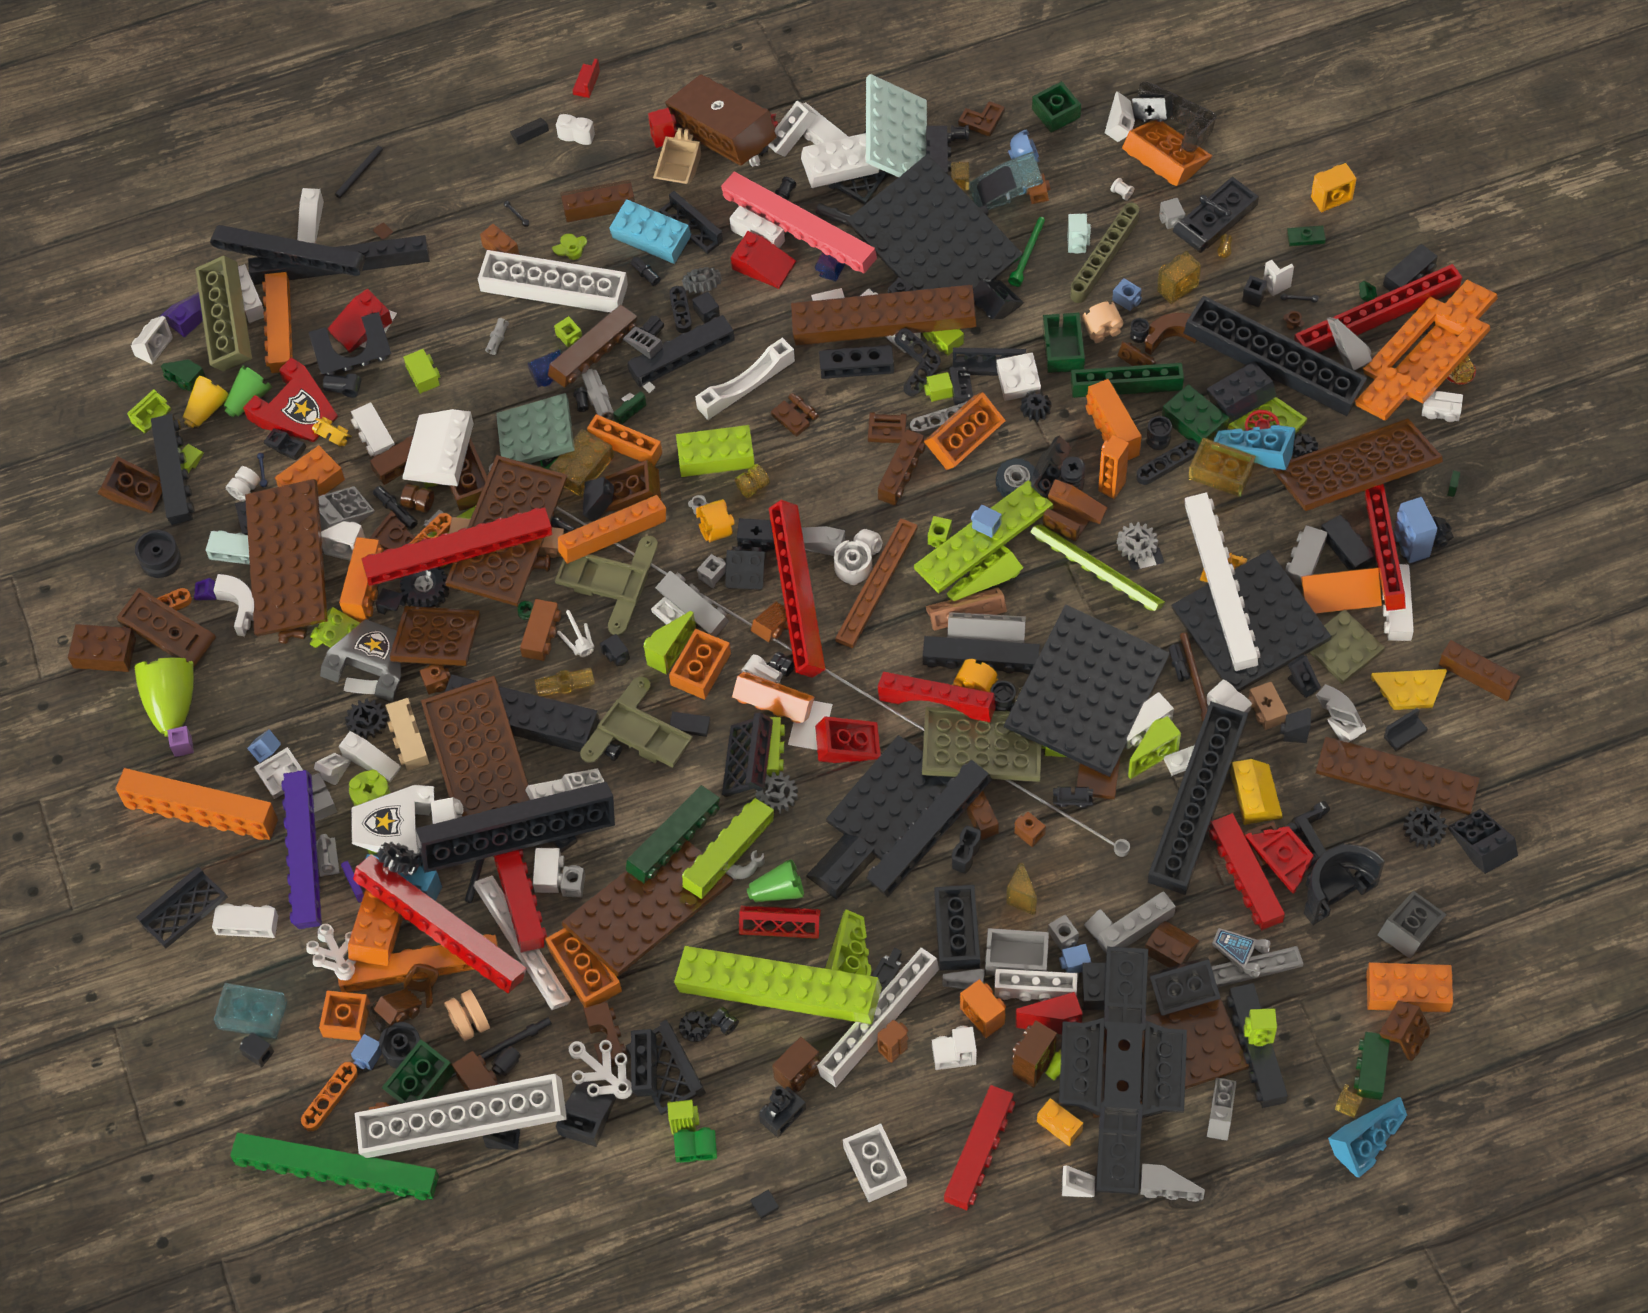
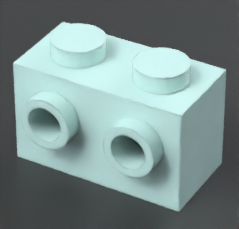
M1069 214L1068 253H1086V245H1090L1091 226L1087 224V214Z

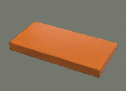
M1378 568L1301 576L1303 597L1314 613L1382 606Z

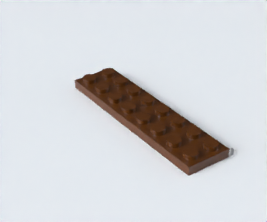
M1325 737L1315 774L1467 815L1471 813L1480 779L1475 776Z

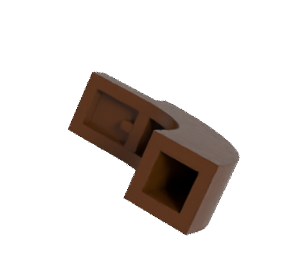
M1170 313L1152 322L1149 327V334L1144 341L1146 344L1145 352L1151 355L1164 339L1173 336L1183 337L1196 343L1197 340L1184 334L1186 322L1191 314Z

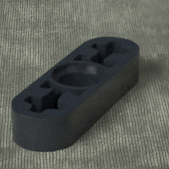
M674 286L670 289L669 293L676 330L680 333H687L692 329V322L686 291L682 286ZM676 293L680 294L679 301H677ZM678 307H684L686 309L684 312L676 311ZM684 318L686 326H682L681 319Z

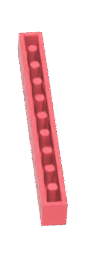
M735 171L721 186L726 200L733 201L738 206H742L784 229V232H789L795 238L804 240L811 247L822 250L824 254L833 256L837 261L849 265L855 271H860L864 274L877 259L874 247Z

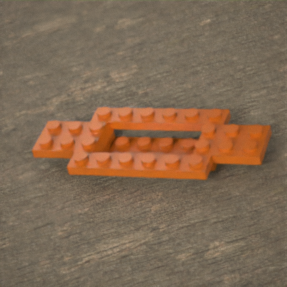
M1466 280L1446 303L1429 297L1376 354L1372 361L1363 368L1364 374L1375 380L1356 399V406L1386 421L1405 399L1409 401L1413 398L1424 403L1490 331V325L1478 319L1498 299L1497 294ZM1435 320V326L1396 368H1392L1398 359Z

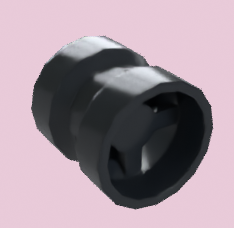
M1136 318L1132 321L1130 331L1132 341L1136 343H1143L1149 330L1148 321L1143 318Z
M779 651L773 656L769 665L780 671L785 677H788L795 667L794 659L786 658Z
M722 1007L713 1015L711 1023L716 1027L719 1026L721 1032L727 1036L735 1030L739 1020L735 1016H730L729 1011Z

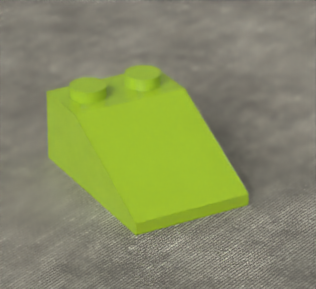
M687 612L656 630L651 637L645 640L643 647L648 666L666 675L668 674L696 629L694 612Z
M1168 716L1162 719L1158 718L1152 723L1130 758L1128 773L1130 780L1164 760V756L1179 751L1181 732Z

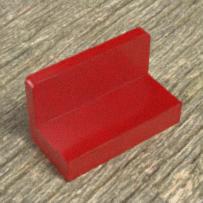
M594 59L592 66L582 65L573 88V95L590 98L600 73L598 59Z

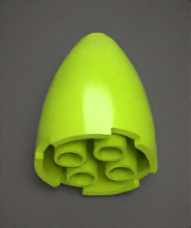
M160 658L158 661L150 662V664L144 661L135 665L136 683L142 704L153 725L165 737H168L167 730L183 726L191 705L194 670L193 661L188 663L186 658Z

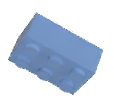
M1420 497L1401 503L1399 512H1397L1393 535L1394 540L1400 545L1402 556L1406 557L1408 563L1430 557L1437 526L1423 498Z

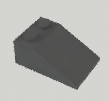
M1413 891L1386 920L1378 936L1411 959L1447 914Z

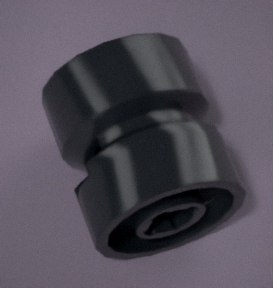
M1155 416L1149 421L1146 440L1152 449L1163 450L1170 444L1172 424L1168 418Z
M998 681L991 688V693L995 695V711L1011 712L1015 704L1016 689L1008 681Z

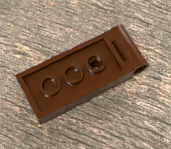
M140 588L137 589L116 617L120 624L126 628H131L134 633L171 656L186 658L188 663L193 661V668L216 639V636L211 631L203 628Z

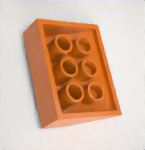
M1157 119L1130 130L1122 147L1130 156L1137 158L1143 165L1148 166L1157 175L1164 177L1170 184L1175 186L1186 182L1212 157L1211 154L1163 121L1158 122Z

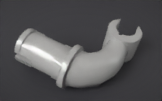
M757 850L751 853V862L747 866L742 867L741 865L736 866L733 864L726 874L733 877L734 880L750 877L754 874L757 867L764 865V853L760 858H757Z

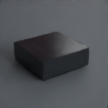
M769 1189L750 1200L761 1219L779 1209Z

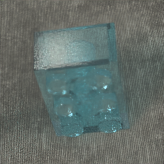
M224 983L214 1022L218 1029L245 1034L253 1032L257 1036L277 1039L287 1000L283 992Z

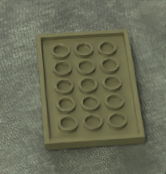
M925 707L922 775L956 777L960 773L961 767L972 759L987 771L992 779L1040 782L1041 745L1003 727L1010 712L994 711L991 722L971 719L953 708Z

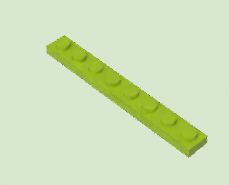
M1042 524L1033 526L1030 533L1035 535L1038 541L1051 545V549L1062 552L1070 561L1078 562L1084 570L1094 572L1100 580L1113 584V588L1118 591H1124L1130 599L1140 601L1146 609L1156 611L1163 607L1165 601Z

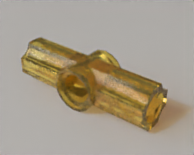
M591 667L572 672L561 670L554 676L535 680L538 696L559 692L569 694L573 689L595 684Z

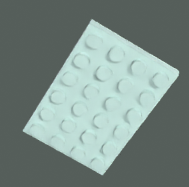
M870 74L866 77V163L900 177L926 156L927 100Z

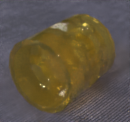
M755 464L747 470V473L743 472L737 476L735 483L740 492L746 498H749L757 493V489H763L770 484V480L764 469L760 465Z

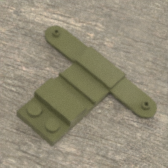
M653 536L641 538L631 565L590 554L568 564L563 559L555 582L559 585L574 588V592L589 596H593L594 593L601 597L617 599L608 622V630L613 635H621L626 631L634 608L637 606L658 547V542Z
M637 677L630 683L621 697L616 700L598 724L595 732L581 749L580 757L585 762H595L600 758L612 740L617 739L629 745L630 749L633 747L639 750V756L655 764L657 761H660L673 768L691 743L693 736L637 709V706L650 689V681L647 678Z

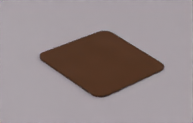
M381 223L373 229L381 239H385L393 233L385 223Z

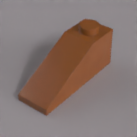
M1056 479L1048 494V500L1053 503V508L1097 524H1101L1107 511V507L1081 490Z

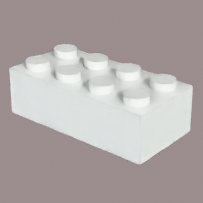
M866 133L806 146L802 150L801 160L811 188L879 173V168L866 163Z

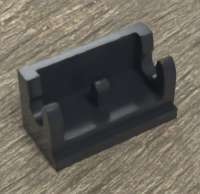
M950 367L954 406L968 402L973 397L968 368Z

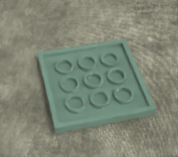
M566 393L496 413L502 457L530 464L575 451L569 400Z

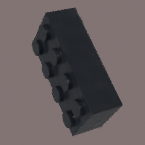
M975 886L934 887L940 971L979 969L980 951Z

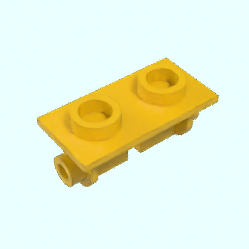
M322 417V419L315 418L319 422L318 424L315 423L312 427L314 433L324 438H327L328 434L331 433L329 441L338 446L344 447L347 444L346 437H352L347 433L348 430L340 425L338 427L331 425V420Z

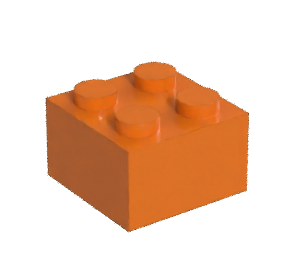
M979 979L960 993V1009L981 1034L987 1038L1005 1025L1006 1006L1000 998H995L991 987L987 983L983 984Z
M327 991L319 1026L322 1036L360 1041L365 1034L370 1008L367 994Z

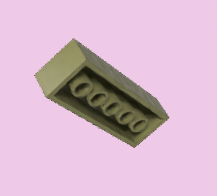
M221 256L195 268L209 363L210 366L225 371L251 360L252 354L238 264L226 256Z

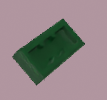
M1323 225L1287 228L1289 246L1325 244L1326 239Z
M640 391L630 400L625 401L620 408L613 412L614 421L622 425L647 405L645 394Z

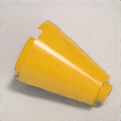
M199 376L195 381L183 415L184 423L191 428H194V426L199 427L226 401L229 395L219 385L215 386L211 383V380Z

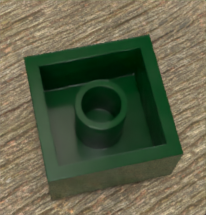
M1062 81L1032 96V110L1051 133L1081 117L1080 102Z

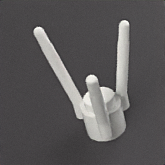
M567 610L566 613L579 639L575 641L576 645L574 646L561 631H557V634L573 650L576 656L586 657L593 652L595 647L591 640L588 624H584L586 639L582 637L570 610Z

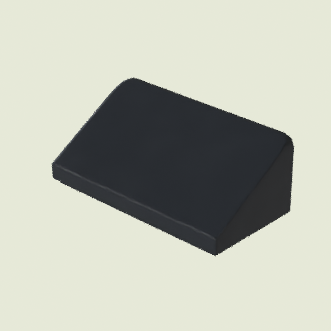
M538 118L510 131L517 145L548 132L549 128L544 119Z

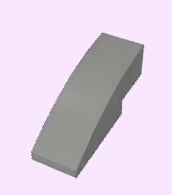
M1325 684L1316 694L1322 708L1328 710L1333 719L1358 727L1363 726L1354 704L1342 692Z

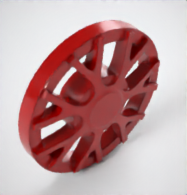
M1257 410L1247 417L1245 431L1253 430V428L1248 427V423L1254 424L1255 427H1260V429L1271 428L1270 422L1275 421L1276 425H1280V422L1272 412ZM1264 414L1269 415L1268 420L1263 418ZM1257 415L1259 419L1255 421L1252 417Z

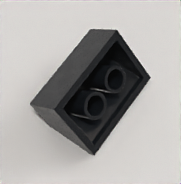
M844 834L811 869L806 877L837 900L875 859V848L859 836Z

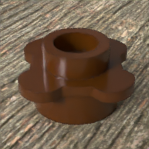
M1291 311L1283 317L1287 322L1288 329L1304 325L1300 312Z

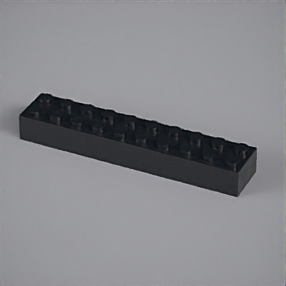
M1204 295L1186 322L1185 335L1245 365L1254 361L1268 377L1345 416H1348L1365 386L1367 377Z
M1210 701L1151 865L1148 883L1186 895L1248 718L1247 712Z
M602 782L415 828L418 859L424 873L615 826L614 797L607 782Z

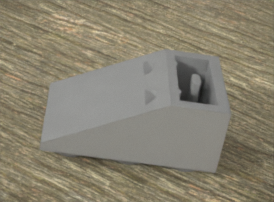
M354 486L319 496L321 531L343 521L359 523L375 512Z

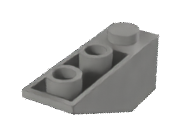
M1216 1078L1207 1137L1228 1140L1236 1081Z
M1142 1164L1140 1195H1145L1147 1198L1164 1196L1170 1200L1187 1198L1189 1201L1203 1200L1205 1193L1203 1188L1164 1165Z

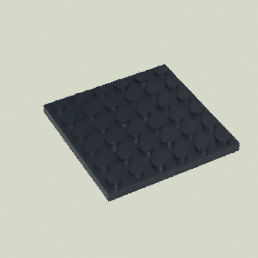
M1270 550L1234 569L1235 574L1232 575L1233 579L1237 580L1240 591H1237L1239 597L1242 596L1244 600V614L1248 613L1250 624H1248V628L1254 632V647L1258 646L1260 658H1258V666L1235 671L1209 584L1171 605L1173 611L1221 680L1224 679L1229 682L1238 692L1288 665L1302 654L1305 655L1325 644L1332 637Z

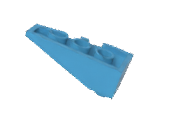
M1273 425L1269 429L1253 427V430L1243 431L1242 429L1218 431L1212 446L1269 468L1286 470L1292 457L1295 428Z
M1397 1097L1343 1126L1328 1138L1334 1155L1356 1177L1362 1176L1375 1164V1157L1380 1150L1383 1151L1385 1149L1387 1139L1391 1134L1396 1133L1406 1118L1407 1113L1402 1099Z

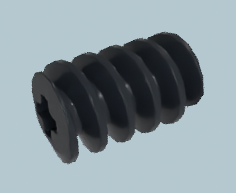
M1068 457L1062 462L1060 481L1073 485L1082 491L1084 487L1085 464L1078 457Z

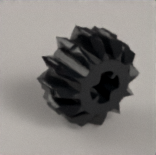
M1034 390L1032 395L1027 393L1026 397L1022 398L1020 410L1023 412L1024 418L1029 417L1030 422L1033 419L1039 422L1040 418L1045 420L1046 416L1050 415L1052 403L1048 395L1043 396L1042 391L1036 394Z

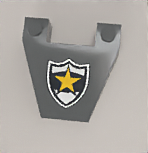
M365 619L328 650L321 665L320 677L338 683L346 664L380 676L376 684L374 696L393 702L401 679V662L390 661V653L397 630Z

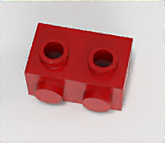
M668 108L648 113L650 133L656 148L662 147L665 137H675L677 132L675 116L670 114Z

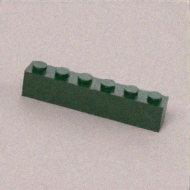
M1182 363L1071 370L1072 398L1086 397L1089 386L1109 379L1118 395L1179 391L1183 389L1184 381Z
M701 785L627 859L626 871L642 883H645L649 878L653 879L661 866H666L670 857L674 853L677 854L682 849L683 844L686 841H690L694 837L695 832L706 825L707 820L711 816L717 814L720 809V797Z

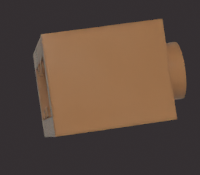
M1272 682L1250 689L1247 699L1252 703L1251 708H1254L1258 723L1262 724L1265 730L1285 722L1288 712Z

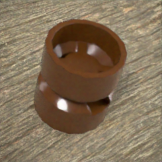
M407 483L402 491L400 503L404 507L411 509L415 507L417 511L428 513L434 501V491L424 487L420 489L417 485Z

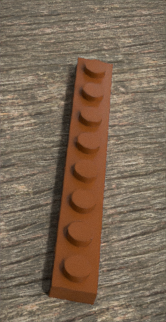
M904 519L899 520L835 638L836 642L850 648L855 646L918 529L917 524Z

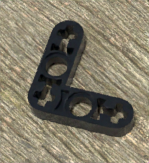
M903 328L895 334V342L919 362L904 383L903 390L906 395L915 396L927 383V377L932 376L938 368L941 359L933 349L909 329ZM903 334L906 336L904 341L902 340ZM914 345L921 347L920 354L914 351ZM930 358H933V364H930ZM919 370L925 372L926 377L924 379L918 375ZM915 381L918 382V383L914 386V390L912 391V390L910 389V388H911V385H912Z

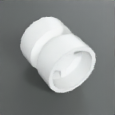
M242 466L235 474V478H232L227 484L226 490L239 501H246L245 494L251 493L250 490H254L261 480L254 471Z

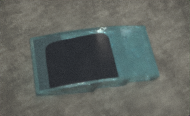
M1030 152L983 173L969 182V187L974 203L978 207L986 205L989 210L1012 202L1011 198L1028 193L1027 188L1043 184V179L1034 152Z

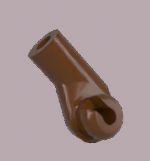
M298 628L281 631L278 634L279 643L286 644L289 642L290 637L305 639L307 631Z

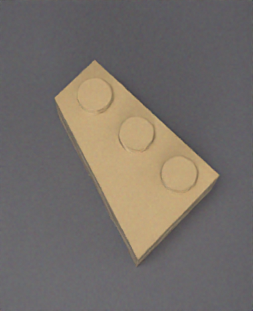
M406 698L387 704L386 708L391 720L387 723L390 732H395L396 737L393 738L395 748H400L401 754H398L401 765L405 764L407 771L430 764L409 699Z

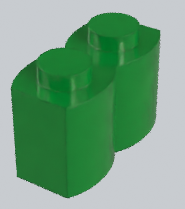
M703 1127L695 1132L682 1129L678 1133H674L676 1162L683 1163L717 1159L715 1130Z

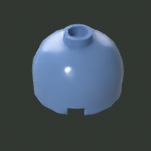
M1027 129L1014 135L1010 142L1011 150H1008L1011 159H1015L1022 166H1029L1040 162L1033 140L1028 139L1027 135H1029Z

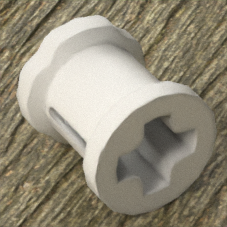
M1117 178L1111 186V192H1116L1124 200H1128L1134 192V187L1128 186L1122 182L1121 178Z

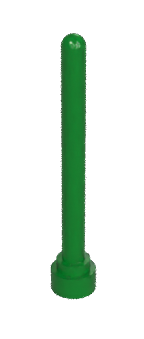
M1044 217L1038 218L1018 267L1009 276L1008 282L1012 286L1020 287L1024 280L1023 271L1045 222Z

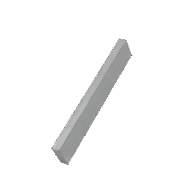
M1298 946L1253 956L1249 960V963L1260 964L1259 977L1303 967ZM1233 962L1212 966L1217 987L1254 979Z

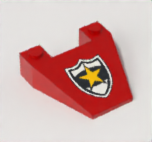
M290 358L279 369L283 382L287 384L270 403L254 395L243 409L247 419L262 429L272 431L275 428L288 433L289 436L315 442L320 437V435L312 430L313 425L319 422L315 418L322 419V417H325L333 423L338 418V415L306 367L295 359Z

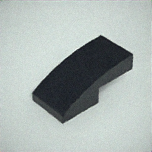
M275 428L264 440V444L296 461L307 447L304 442L290 438L288 433Z

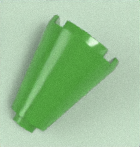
M243 365L225 401V412L231 417L235 415L239 417L245 412L243 407L254 395L262 398L271 390L272 386L269 383L265 385L263 383L264 378Z
M792 859L787 860L749 883L747 893L750 900L765 902L804 897L803 885L800 876L795 871L797 867Z

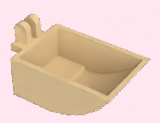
M678 128L674 138L665 137L654 173V179L685 184L692 182L701 158L700 142L692 141L693 135H690L689 129H685L683 133L682 128Z

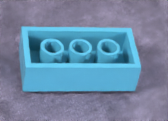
M627 199L609 227L614 239L673 264L676 263L691 236L687 224Z

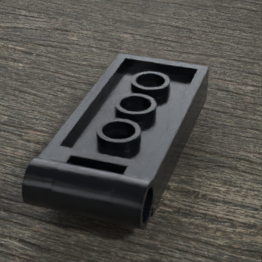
M1233 176L1207 198L1222 208L1231 210V216H1226L1224 212L1205 202L1197 206L1173 228V233L1199 253H1202L1206 248L1208 249L1258 205L1259 196Z

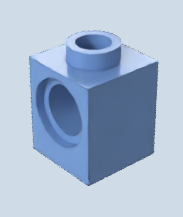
M1124 278L1113 290L1112 300L1131 311L1142 300L1141 288Z

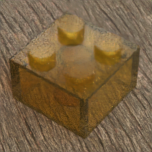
M1187 251L1177 255L1169 264H1164L1159 269L1157 291L1172 305L1199 286L1201 264Z

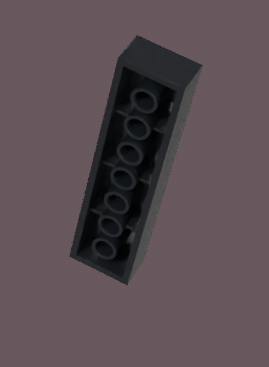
M451 675L445 692L474 683L476 680ZM499 686L513 735L516 737L581 752V749L595 732L600 722L597 710Z

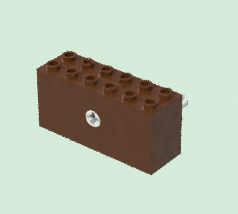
M702 74L665 101L670 114L675 116L677 130L682 128L684 133L685 129H689V133L693 135L694 140L740 166L748 160L752 167L755 165L759 166L760 159L758 154L777 138L775 126L771 121V114L768 109L760 107L755 102L749 101L744 96L738 95L733 90L727 89L722 84H718Z

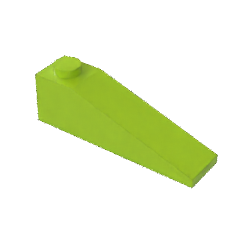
M1002 546L978 566L972 568L969 576L961 578L948 591L947 596L953 601L959 600L1015 578L1023 567L1008 548Z
M847 909L844 911L825 969L870 976L871 965L868 964L867 956L869 955V950L866 948L865 943L867 936L864 917Z

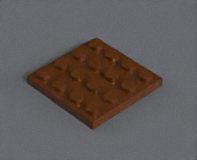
M405 606L390 653V661L467 666L480 619V610Z

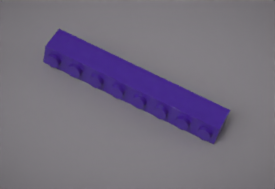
M307 770L284 773V780L281 781L282 790L285 792V799L282 801L283 808L286 811V818H284V826L287 829L285 844L289 853L286 856V862L290 869V874L287 875L288 884L291 886V893H289V902L292 905L290 921L298 929L322 925L312 775Z

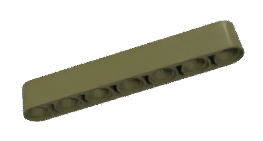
M1127 203L1124 205L1073 280L1070 298L1073 302L1082 303L1086 300L1138 223L1139 207L1137 204Z

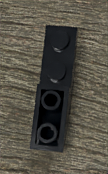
M1060 435L1055 437L1048 450L1042 453L1033 472L1031 487L1043 498H1047L1055 479L1057 480L1061 474L1062 462L1072 449Z

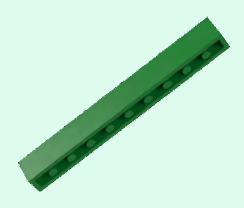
M238 1132L230 1154L233 1162L240 1167L250 1165L255 1166L256 1169L261 1171L271 1169L276 1173L284 1175L288 1172L300 1178L314 1177L315 1180L321 1182L331 1180L338 1185L352 1184L359 1189H366V1187L374 1188L375 1191L380 1193L390 1191L402 1197L412 1195L419 1200L433 1199L439 1178L437 1170L433 1168L373 1157L365 1158L362 1155Z

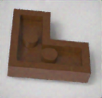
M989 101L982 114L965 108L958 120V125L962 127L969 125L970 130L990 137L1005 112V107Z

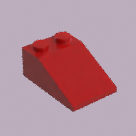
M750 231L746 232L731 256L732 270L780 289L796 263V260L770 241Z
M366 289L352 299L329 326L328 331L350 353L367 341L361 316L379 312L384 328L393 322L390 311L369 289Z
M825 716L815 725L818 761L843 763L876 760L881 756L877 722Z
M1075 992L1016 1009L1015 1025L1017 1028L1026 1029L1029 1025L1032 1026L1035 1021H1038L1057 1034L1062 1035V1023H1082L1083 1013Z

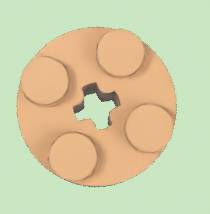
M1109 302L1099 303L1089 309L1090 313L1087 315L1084 313L1081 317L1090 338L1095 343L1103 341L1106 336L1111 335L1114 337L1121 333L1120 328L1124 323L1113 302L1112 304H1109Z

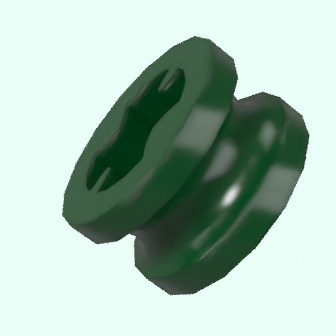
M529 601L521 602L517 608L518 616L523 620H528L533 604ZM529 608V611H527V613H523V610Z

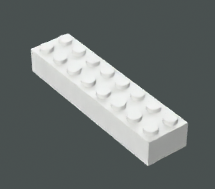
M491 250L486 252L478 277L481 292L610 313L619 305H622L628 286L626 272Z

